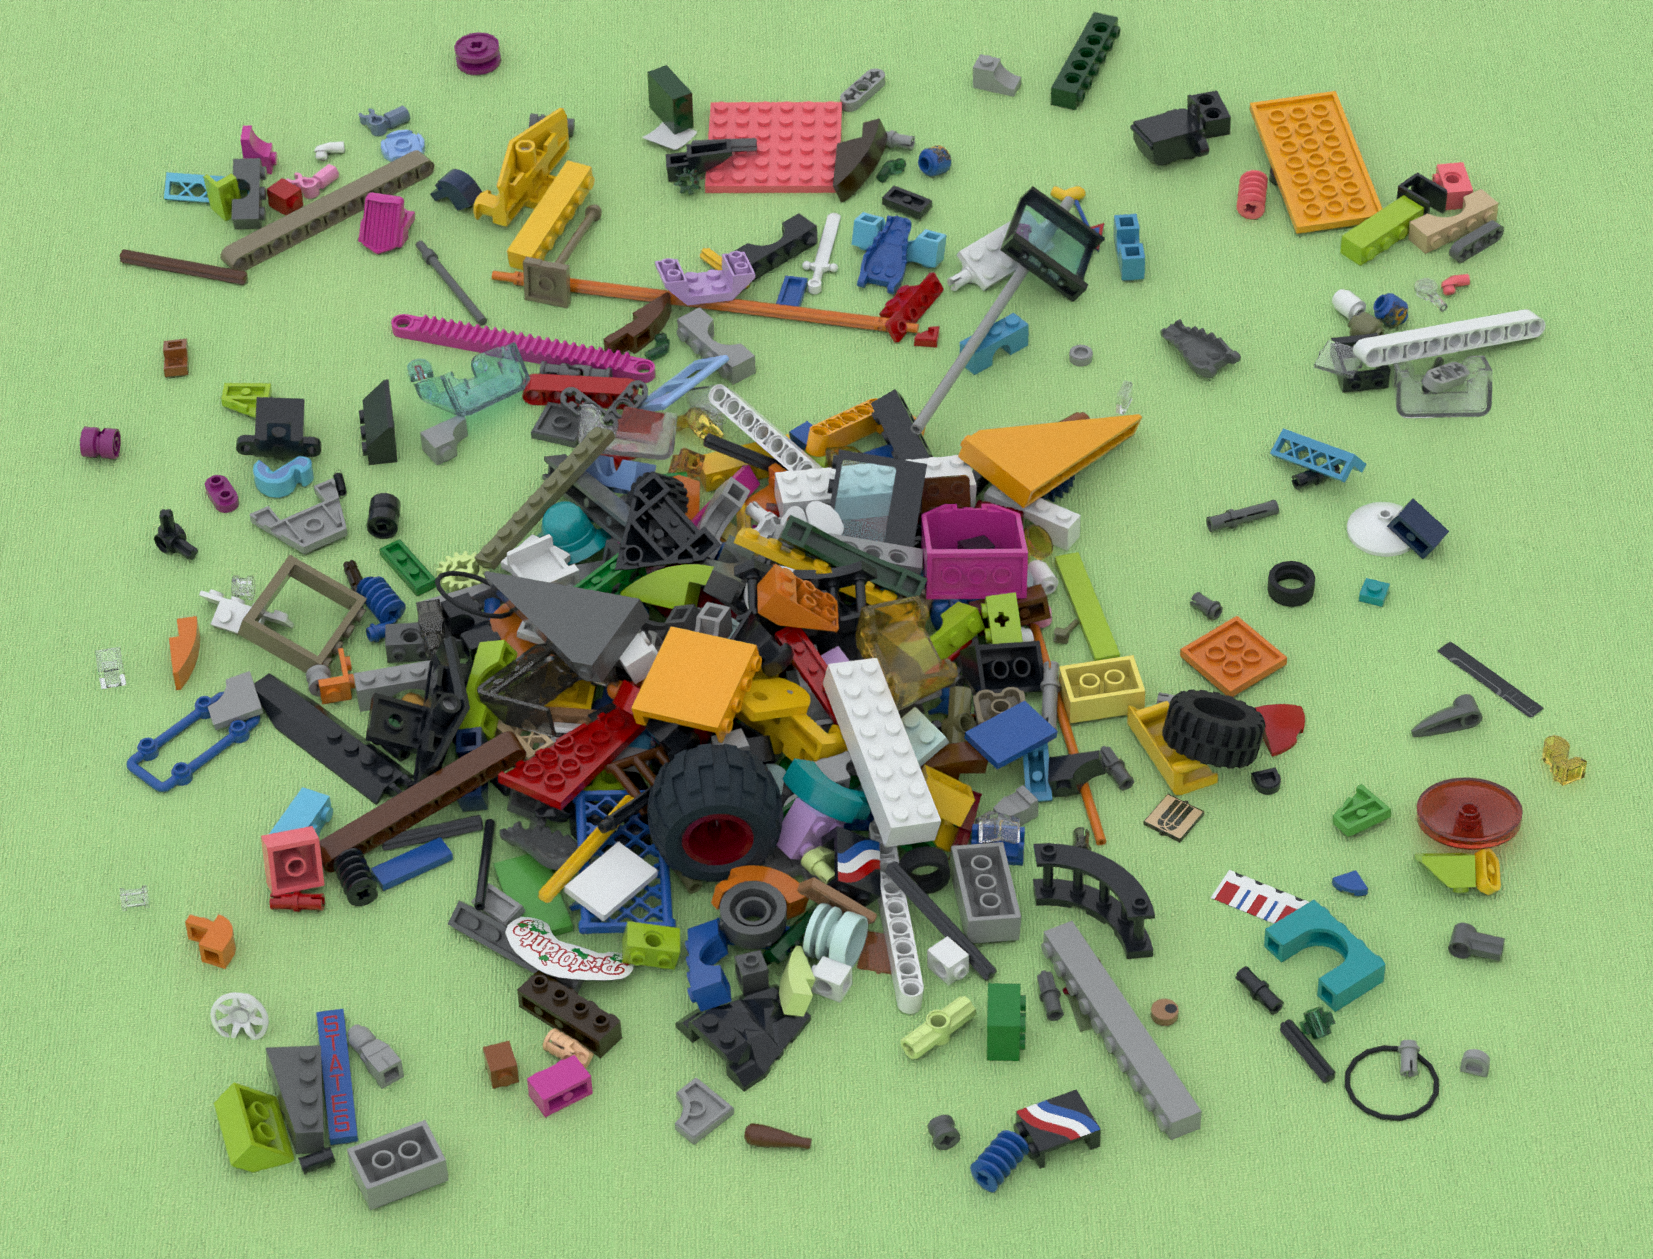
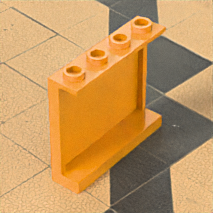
M671 626L631 709L636 724L646 726L649 718L714 732L718 742L723 743L726 734H729L732 730L733 719L736 713H739L742 708L746 692H749L755 672H758L761 668L762 658L759 655L757 645Z

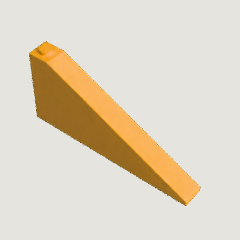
M1135 414L979 430L973 435H967L960 444L962 448L958 457L1022 508H1026L1134 435L1142 416Z

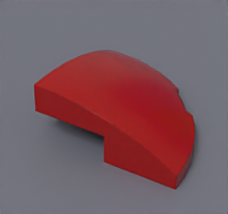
M1271 704L1255 707L1256 711L1260 712L1265 720L1266 727L1263 740L1271 756H1277L1291 749L1297 743L1296 737L1300 730L1301 733L1304 731L1305 715L1302 706Z

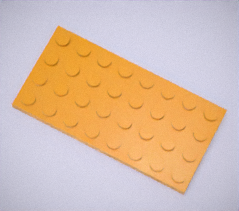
M1336 91L1250 103L1251 115L1296 234L1359 225L1382 210Z

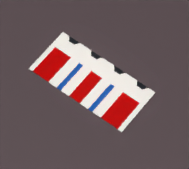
M1231 870L1227 872L1211 896L1214 900L1273 924L1309 903L1306 900Z

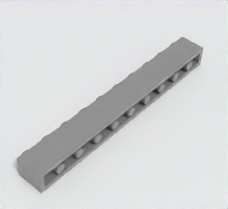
M1073 921L1044 931L1041 949L1045 958H1050L1057 976L1064 979L1069 994L1076 997L1081 1012L1084 1015H1088L1095 1033H1100L1104 1039L1107 1051L1114 1054L1119 1069L1123 1073L1126 1072L1130 1078L1133 1090L1140 1093L1145 1108L1149 1112L1152 1111L1156 1117L1159 1129L1162 1132L1165 1131L1170 1140L1200 1129L1202 1111Z

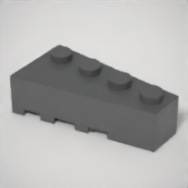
M321 1045L267 1047L266 1069L271 1077L272 1086L278 1097L280 1109L286 1120L287 1129L296 1154L314 1153L322 1150L321 1147L324 1146Z

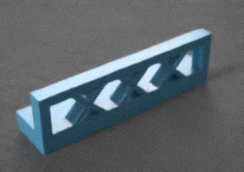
M1284 428L1270 452L1276 458L1344 483L1352 469L1362 473L1367 465L1353 453ZM1286 442L1292 449L1281 453L1280 451ZM1304 451L1309 453V456L1300 460L1298 453ZM1323 458L1327 462L1317 466L1316 459ZM1337 464L1344 466L1340 474L1335 473L1334 466Z

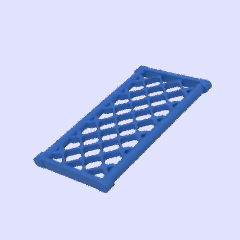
M582 790L573 798V803L576 806L577 848L598 826L587 823V817L597 814L604 819L607 815L599 809L605 804L615 807L617 805L615 801H621L624 796L629 795L626 790ZM586 801H601V802H599L597 805H592L591 803H588V802H586ZM640 813L629 817L630 820L626 824L619 825L617 831L609 836L590 858L595 855L601 857L604 854L601 850L607 845L614 846L617 843L614 839L623 834L631 839L625 847L629 849L637 844L645 850L639 855L640 858L643 859L647 855H652L659 859V863L654 864L652 867L659 870L656 878H660V884L654 887L646 885L643 888L647 891L641 898L633 896L631 900L635 903L627 909L620 907L618 910L622 914L616 919L608 917L605 920L606 922L592 923L598 917L591 914L589 910L580 904L581 920L578 922V927L581 934L624 933L627 922H621L624 918H629L633 922L676 927V920L673 919L670 867L660 856L655 844L646 845L640 840L646 834H650L649 825L639 820L642 817ZM632 824H637L644 830L638 835H633L626 829ZM589 860L581 867L579 874L591 865ZM650 896H654L657 899H661V905L651 908L644 901ZM637 907H642L649 914L643 919H638L631 912ZM652 917H655V918H657L658 920H662V922H647V921H648L650 918H652Z

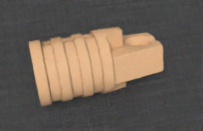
M556 1028L547 1034L543 1042V1050L562 1060L575 1055L584 1068L588 1067L594 1055L579 1041L560 1032Z

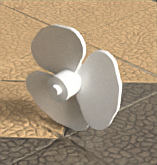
M812 501L807 505V518L802 508L793 506L787 510L780 522V525L784 526L787 518L792 515L807 523L809 522V524L826 533L842 535L844 531L839 514L830 505L820 501Z

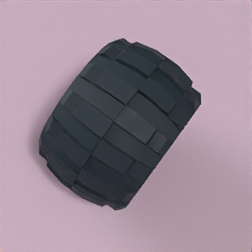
M703 744L689 750L685 749L674 755L675 758L671 762L665 763L659 770L654 786L650 791L647 807L650 835L665 863L672 870L682 872L684 877L693 880H704L706 882L728 880L731 869L748 865L763 866L765 859L773 854L779 841L783 820L780 790L766 764L758 760V756L749 750L744 751L730 744Z

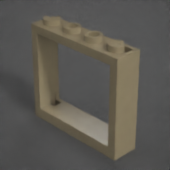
M289 555L243 618L238 635L305 673L310 667L315 665L329 667L332 662L330 658L332 654L338 655V649L342 648L344 644L342 640L344 637L349 639L355 629L353 624L355 621L360 623L363 615L366 613L367 610L364 609L367 598ZM290 577L350 610L318 656L259 623V620Z

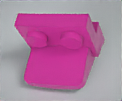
M369 193L365 198L364 215L360 223L358 242H362L365 247L376 254L393 250L396 247L402 248L408 239V229L415 221V211H407L404 208V199L400 196Z

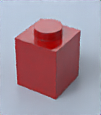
M281 178L266 189L269 207L285 216L304 206L301 188L284 178Z

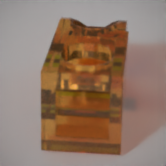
M684 447L680 449L679 455L672 456L668 473L687 472V476L690 479L699 477L705 456Z

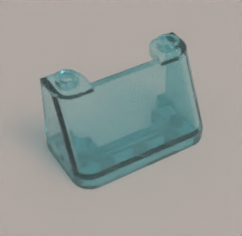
M513 342L484 351L473 357L471 369L475 377L469 380L466 378L456 379L453 377V371L438 377L422 380L414 384V387L422 401L456 416L466 417L525 390L530 377L518 347Z

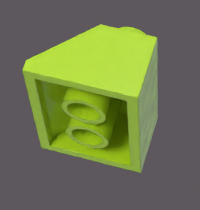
M233 1082L214 1102L231 1166L253 1173L288 1164L295 1159L276 1096Z

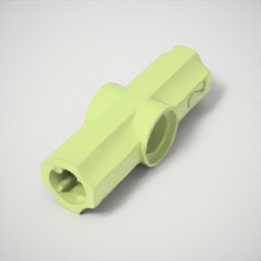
M966 996L958 997L942 1010L938 1009L929 1012L926 1022L900 1041L905 1054L910 1059H918L935 1045L941 1046L948 1043L951 1033L976 1016V1009L972 1005L971 1000Z

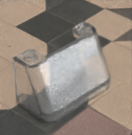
M1469 356L1464 359L1462 365L1470 372L1465 382L1438 393L1432 391L1425 393L1422 391L1423 384L1421 381L1425 375H1414V367L1411 361L1390 364L1397 412L1403 418L1485 416L1489 413L1492 406L1493 370L1486 357Z
M579 403L578 444L585 439L592 429L600 427L612 430L616 437L601 454L665 460L674 451L678 413L657 412L653 414L649 420L647 430L604 425L605 418L602 417L598 407L593 404Z

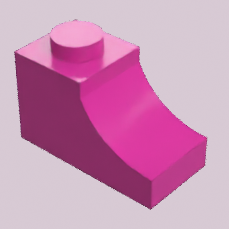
M243 125L240 139L243 159L260 158L262 166H266L267 174H272L273 166L277 165L278 161L277 152H273L272 143L261 140L254 133L252 125Z

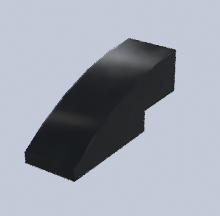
M731 139L686 144L687 152L666 154L668 180L671 182L696 176L721 164L732 156Z

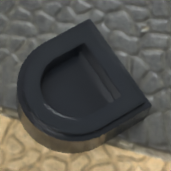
M1276 767L1251 773V780L1259 793L1272 795L1279 791L1281 777Z

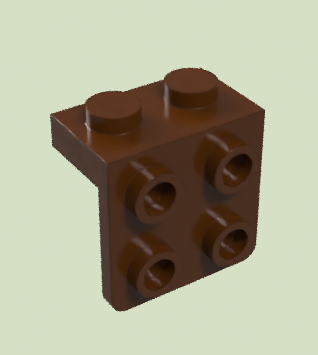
M967 475L925 478L921 499L922 513H920V522L921 514L944 504H957V509L971 507L969 477Z

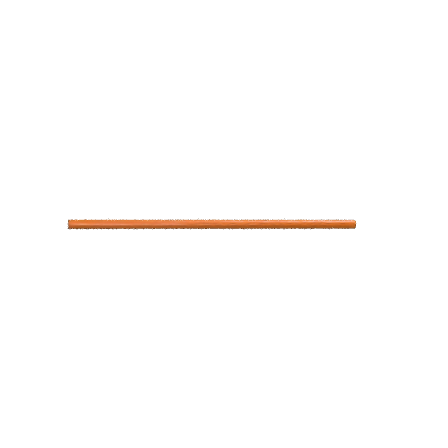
M1031 623L1029 628L1033 633L1034 641H1040L1043 664L1049 661V668H1051V661L1040 626ZM1059 691L1057 718L1068 754H1076L1079 751ZM1086 782L1080 789L1096 844L1104 845L1107 841L1089 783Z

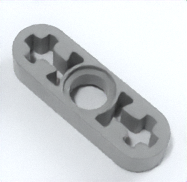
M870 69L840 95L842 110L847 112L856 111L885 85L884 71L881 69ZM859 89H867V91H858V90H859Z
M1451 362L1428 370L1421 382L1428 390L1438 393L1463 384L1470 372L1461 363Z

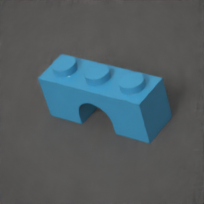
M1137 214L1114 215L1113 237L1122 281L1145 279V253L1143 243L1139 241L1140 228Z
M1015 313L995 322L965 368L976 375L993 365V356L998 348L1001 347L1008 354L1012 355L1028 346L1029 324ZM971 336L960 342V353Z

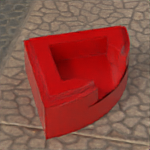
M940 326L928 327V330L916 334L914 346L937 348Z

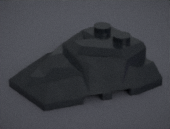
M774 984L733 997L731 1002L703 1012L698 1008L677 1021L675 1026L692 1043L700 1038L726 1061L727 1076L741 1090L746 1091L769 1074L771 1064L775 1059L780 1060L784 1055L783 1049L789 1042L793 1043L810 1022L811 1015L807 1011L804 1017L784 1014L780 1003L779 986Z

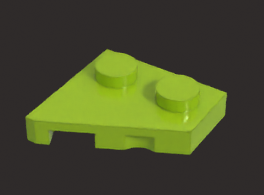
M224 383L221 397L222 406L256 418L257 397H271V383Z

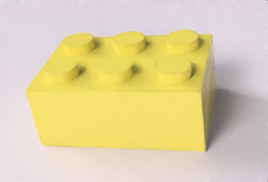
M1133 655L1059 666L1060 694L1070 723L1127 715L1128 705L1139 710L1145 708V688Z

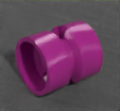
M84 426L80 436V452L82 457L97 458L100 454L102 458H118L121 448L119 429L104 428L101 431L99 427Z

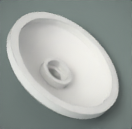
M1374 502L1358 508L1350 515L1347 522V534L1350 541L1358 549L1375 556L1391 557L1408 552L1411 548L1387 527L1403 507L1390 502Z

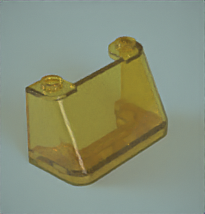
M919 595L861 607L856 630V642L863 659H878L897 710H902L951 685L958 675L954 662H951L948 658L940 659L925 629L926 620L929 619V611L927 606L923 605Z

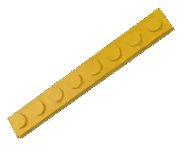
M742 527L734 540L735 544L795 570H816L817 574L832 573L831 567H829L827 562L821 559H811L805 556L806 554L799 549L793 548L791 550L783 546V543L777 539H767L760 536V533L755 529H745ZM870 581L865 585L866 603L916 626L918 625L925 611L920 608L918 603L911 600L904 601L898 598L892 591H882L874 587V584ZM855 585L839 590L856 598Z

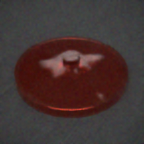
M1468 777L1447 779L1428 787L1420 795L1416 810L1418 825L1427 836L1443 845L1465 850L1488 849L1508 842L1520 830L1523 815L1520 801L1510 790L1492 781Z

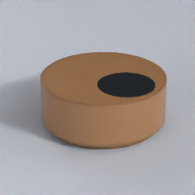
M1159 999L1152 1004L1151 1018L1158 1025H1171L1178 1019V1006L1170 999Z

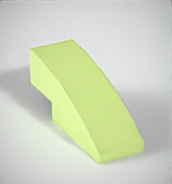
M801 946L795 947L785 967L780 981L779 996L784 1014L804 1017L813 997L811 989L816 979Z

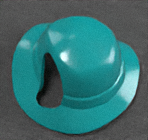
M568 501L555 503L546 510L542 518L541 532L537 535V537L541 538L550 534L553 538V545L570 554L571 561L567 565L578 563L592 556L605 547L606 540L611 539V535L604 529H596L591 524V522H595L579 506Z

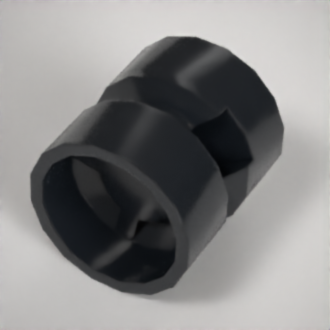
M379 493L371 498L366 526L367 531L372 536L379 539H388L396 535L401 511V502L396 496L389 493Z

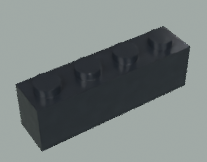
M896 389L871 403L874 412L871 414L878 425H882L884 431L881 434L888 445L891 444L894 449L891 452L893 458L914 460L933 457L922 433L917 435L911 431L910 428L915 420L903 396Z

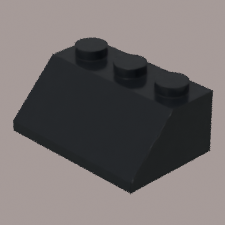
M389 379L383 380L363 399V410H359L360 424H365L360 426L361 438L366 440L362 442L363 456H368L369 465L398 462Z
M1040 641L974 645L960 650L963 676L977 693L981 690L1001 693L1007 687L1018 688L1021 691L1023 690L1024 693L1042 692L1040 685L1043 681L1044 668Z

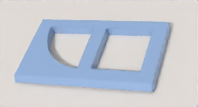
M722 355L695 360L651 393L636 411L635 415L665 410L727 363L729 357ZM696 370H701V371L698 372L696 375H694L692 378H687L689 375H691V374H692L693 372H695Z

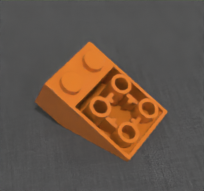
M774 564L757 584L758 613L777 625L838 631L837 600L831 594L823 593L815 588L811 582L798 578L788 568H782Z

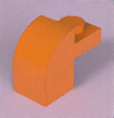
M190 914L185 921L188 939L199 942L202 962L226 969L236 952L235 938L230 921L218 914L214 922L207 918H200Z

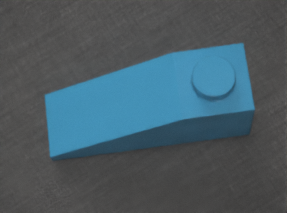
M1048 743L1023 756L1025 787L1038 799V802L1052 801V790L1048 783L1049 749Z

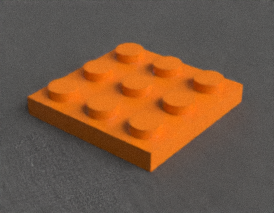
M1238 616L1180 649L1181 658L1226 696L1231 697L1287 665V657Z

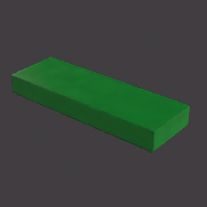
M401 539L379 548L380 556L417 597L436 588V578Z

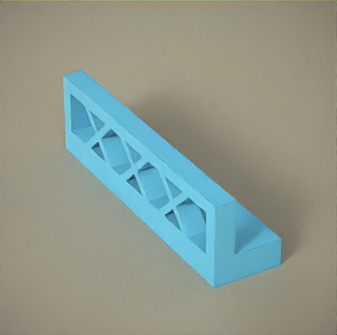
M166 172L164 199L209 203L207 191L200 197H195L190 191L193 187H204L206 189L203 179L204 175ZM209 175L216 182L225 177ZM171 185H181L185 189L179 195H170Z

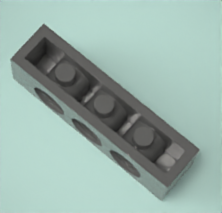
M444 621L385 624L387 663L429 661L433 658L443 640L450 636L455 637L459 659H464L466 656L462 651L461 633L452 636Z

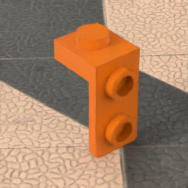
M343 648L338 649L342 676L318 680L322 704L352 699L351 689H355L353 674H348V671H352L350 656H344Z

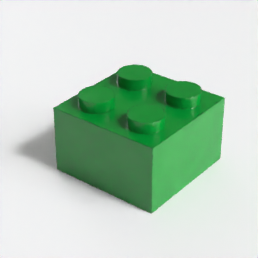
M988 983L987 1061H1020V1050H1025L1026 1034L1020 1033H1026V1012L1020 1011H1026V995H1021V984Z

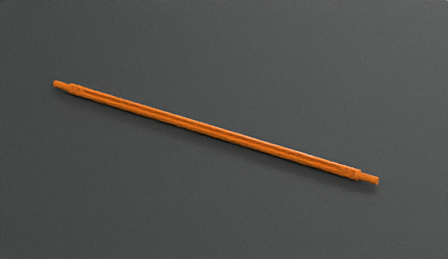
M492 272V280L513 282L514 285L524 286L523 272ZM570 278V292L651 302L669 292L671 294V305L700 307L703 309L888 332L885 323L890 319L742 299L687 305L669 290ZM906 323V332L918 333L919 324Z

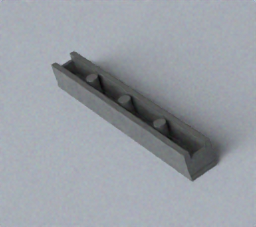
M566 454L544 456V461L549 466L548 474H542V479L546 480L568 456ZM585 471L563 496L579 506L590 519L621 543L630 506Z

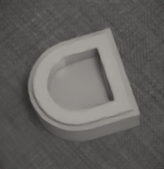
M1467 1050L1463 1054L1460 1071L1487 1077L1490 1057L1481 1050Z

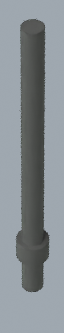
M422 240L418 241L416 247L421 252L423 260L435 269L479 325H485L487 323L486 317L438 260V255L433 249H429Z

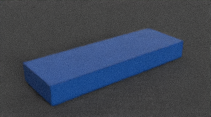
M439 837L371 868V873L382 890L385 891L453 860V853L442 838Z

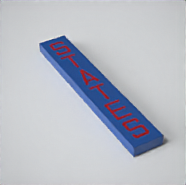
M336 1009L316 1012L330 1144L358 1142L344 1010Z

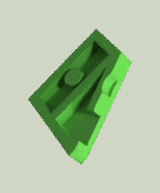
M1360 784L1356 787V794L1352 798L1348 797L1343 807L1335 812L1333 824L1347 837H1350L1390 818L1391 809L1363 784Z

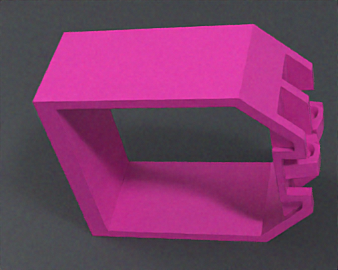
M944 504L921 514L923 577L927 578L924 585L926 599H985L986 596L1015 592L1017 599L1027 598L1028 550L1020 513L995 504H981V508L964 507V509H957V504ZM985 535L995 545V549H958V541Z

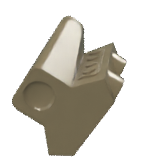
M1007 687L1001 693H994L991 690L979 691L975 696H972L975 725L978 726L1011 707L1026 701L1024 691L1015 687Z

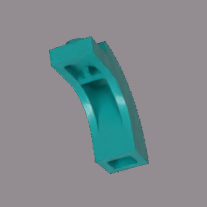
M794 758L782 778L789 789L802 801L815 810L836 820L846 823H852L854 818L866 820L871 812L863 791L851 790L835 783L819 769L814 761Z

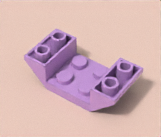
M732 251L728 254H722V270L713 269L700 273L687 272L684 274L678 259L665 258L662 261H655V267L664 287L687 305L731 301L755 278V272L745 252Z

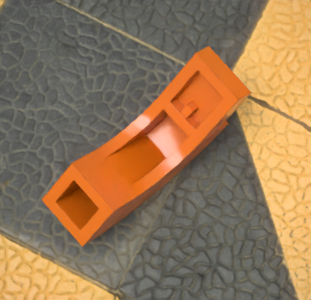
M748 865L731 869L728 880H723L716 885L711 901L712 905L718 910L720 909L722 897L731 887L745 881H761L774 886L783 894L786 901L788 920L805 912L809 898L798 893L799 882L791 876L773 868Z

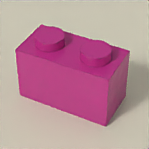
M575 1055L560 1060L555 1065L536 1072L527 1078L529 1097L544 1117L593 1094L591 1075Z

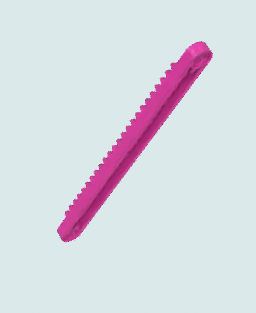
M399 314L391 320L392 332L399 338L537 364L547 361L548 364L561 365V363L589 365L595 369H607L609 367L612 368L614 378H630L641 380L644 383L651 382L656 375L655 364L651 360L630 356L628 352L622 355L619 350L616 353H613L611 349L604 351L602 347L595 350L592 345L586 348L584 344H581L579 347L575 342L569 345L566 340L563 343H560L558 339H555L553 342L549 337L542 340L539 335L536 338H533L532 334L526 337L523 332H520L519 335H516L512 330L510 333H507L505 329L499 332L496 327L490 330L486 325L483 329L479 324L473 327L470 322L464 325L462 321H459L457 324L453 319L447 322L443 317L441 320H438L436 316L430 319L427 314H424L423 317ZM401 324H407V325H408L407 327H403V328H402V327H398V326L401 325ZM642 369L649 370V372L640 373L638 371Z

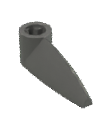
M1463 694L1454 700L1452 706L1437 711L1419 722L1411 730V734L1413 737H1424L1465 730L1480 724L1483 716L1474 697L1469 694Z

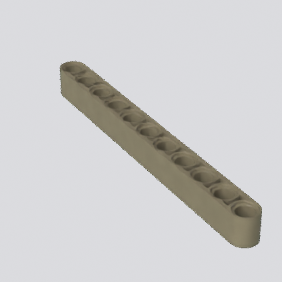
M419 150L412 151L229 244L222 250L220 258L231 269L246 271L363 211L365 198L369 193L394 195L429 177L433 173L435 165Z

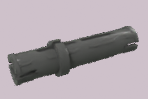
M1271 500L1238 510L1228 509L1223 514L1207 517L1206 524L1210 532L1226 527L1236 528L1241 523L1278 515L1279 506L1276 500Z

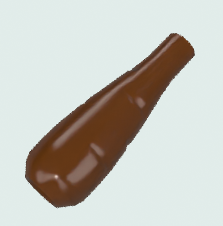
M756 1123L746 1126L744 1140L749 1145L759 1147L811 1149L812 1138L797 1136L771 1126Z

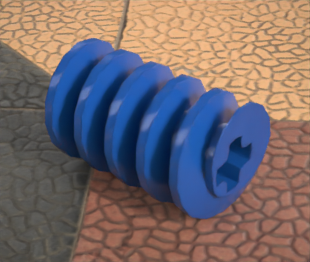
M366 577L357 585V593L367 598L366 606L380 623L390 621L391 619L397 621L404 614L406 609L405 603L391 589V586L383 577Z
M1009 1130L999 1132L990 1145L984 1149V1152L971 1164L970 1170L974 1180L984 1190L995 1192L998 1189V1185L1004 1182V1177H1008L1011 1170L1017 1167V1163L1023 1160V1155L1029 1153L1028 1144L1015 1132Z

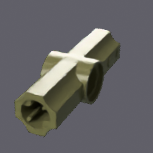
M954 686L950 688L948 717L942 721L941 725L942 732L949 741L948 744L965 742V732L976 727L975 720L970 714L972 692L968 687Z

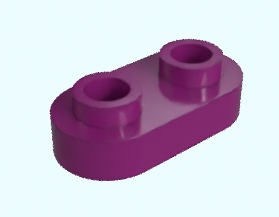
M213 475L205 481L206 494L219 512L230 513L238 508V494L225 476Z

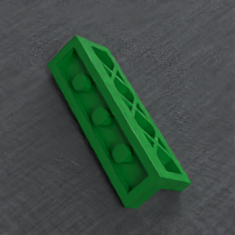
M617 553L573 587L611 594L613 587L620 583L618 591L615 593L620 595L621 591L638 579L646 576L647 572L645 568H638L639 575L632 581H629L632 572L636 569L614 571L619 554Z

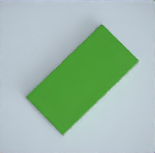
M530 854L493 863L502 892L521 904L526 910L520 917H530L544 921L550 926L554 936L573 931V924L560 892L550 903H545L538 898L539 890L553 876L550 868L538 863Z

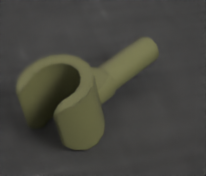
M1074 619L1065 629L1056 627L1053 642L1067 644L1070 633L1079 624V621Z

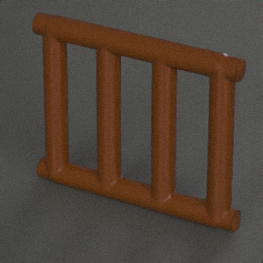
M658 746L605 765L604 770L607 774L612 773L632 798H635L641 792L624 773L623 769L635 766L652 786L656 775L645 762L657 758L664 765L670 761L668 753ZM648 805L639 810L640 815L647 814Z

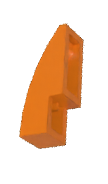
M197 616L177 619L179 636L169 638L176 690H181L186 684L198 659L200 632Z

